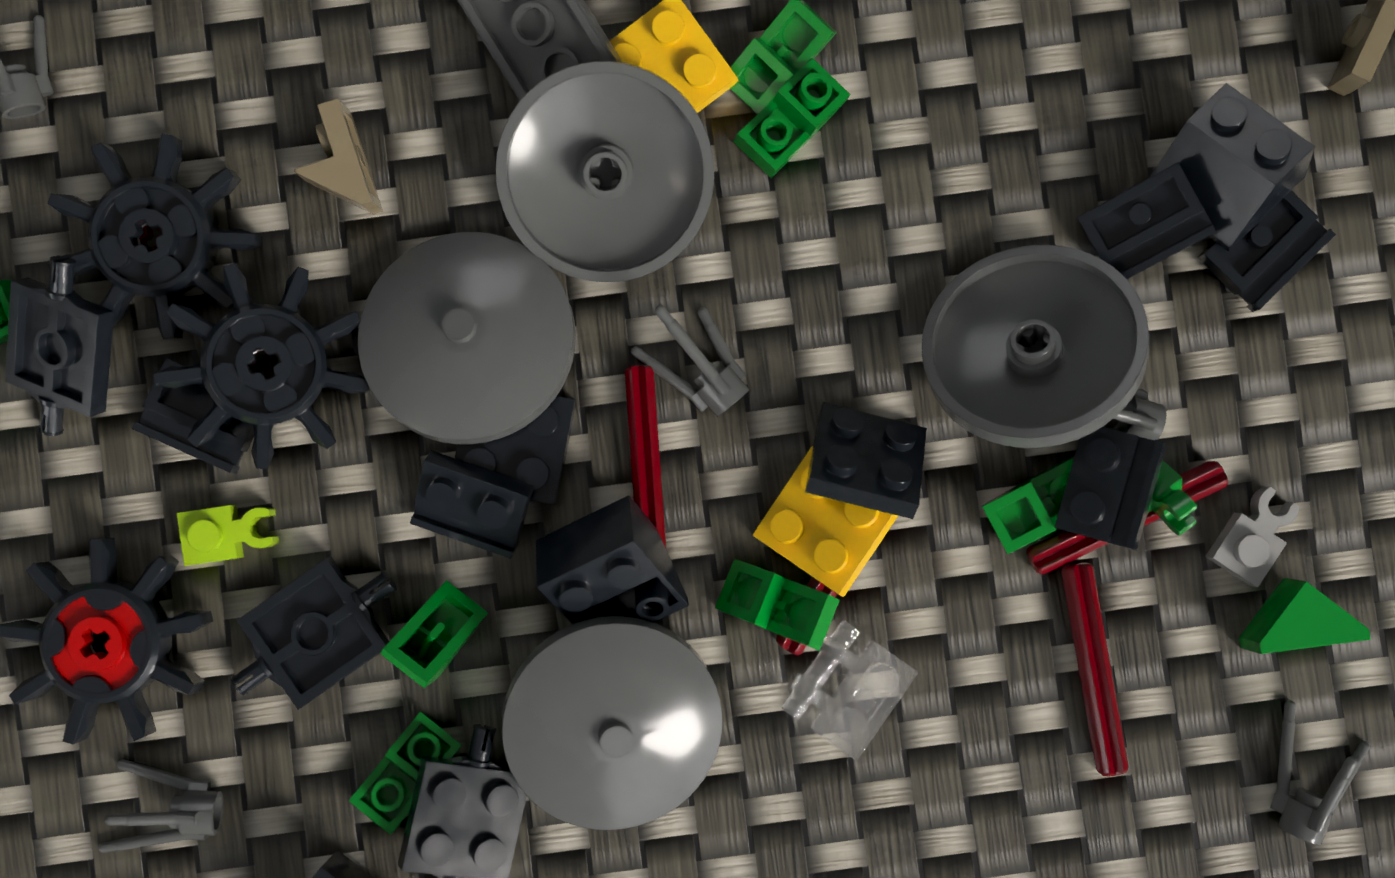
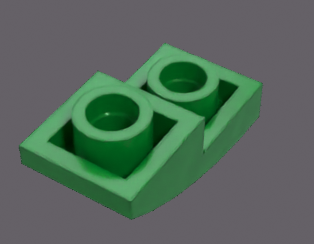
M812 58L776 92L773 101L737 133L733 142L760 169L772 178L822 128L851 94Z
M420 712L350 798L349 803L391 836L409 814L422 756L451 759L461 748L462 744Z

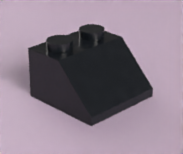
M1225 83L1187 120L1151 176L1179 162L1216 230V233L1208 237L1229 252L1305 178L1315 146L1228 83Z

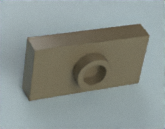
M1368 0L1363 13L1358 14L1352 20L1342 38V44L1347 47L1327 89L1345 96L1371 81L1395 30V0Z

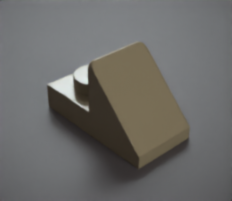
M338 98L318 104L323 123L316 125L317 135L327 156H334L296 168L294 172L311 185L373 215L383 212L352 113Z

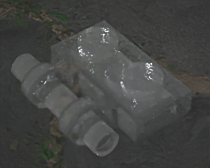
M843 619L831 636L826 634L820 653L804 675L798 673L789 686L793 691L781 708L799 720L810 703L817 706L822 711L812 724V730L855 761H858L919 672L872 639L860 656L852 652L849 647L860 631ZM840 663L850 671L835 693L830 695L821 687L837 664Z

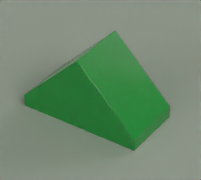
M1289 578L1282 579L1239 636L1240 648L1259 654L1371 640L1369 628L1310 583Z
M446 580L390 640L380 654L421 687L425 688L440 677L485 619L488 612Z

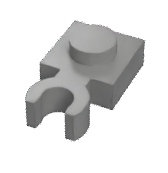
M1262 487L1254 493L1250 502L1252 513L1250 517L1243 513H1233L1205 556L1250 587L1258 588L1287 544V542L1274 535L1279 527L1293 522L1299 512V505L1285 502L1280 511L1273 515L1269 510V501L1274 496L1276 490L1271 487Z

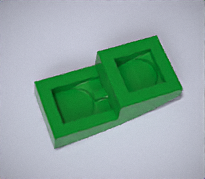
M790 0L761 37L754 38L730 68L738 77L739 82L730 89L758 114L773 101L776 92L792 76L821 52L837 31L803 0Z
M1075 455L982 505L1007 555L1056 531L1055 523Z
M734 559L715 609L820 651L840 600L827 593L788 580L771 571Z

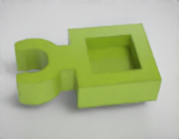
M237 505L177 513L184 566L243 558L242 542L253 548H266L278 544L279 536L264 538L256 530L257 522L261 518L276 515L275 509L270 507L253 508L246 512L242 519H239Z

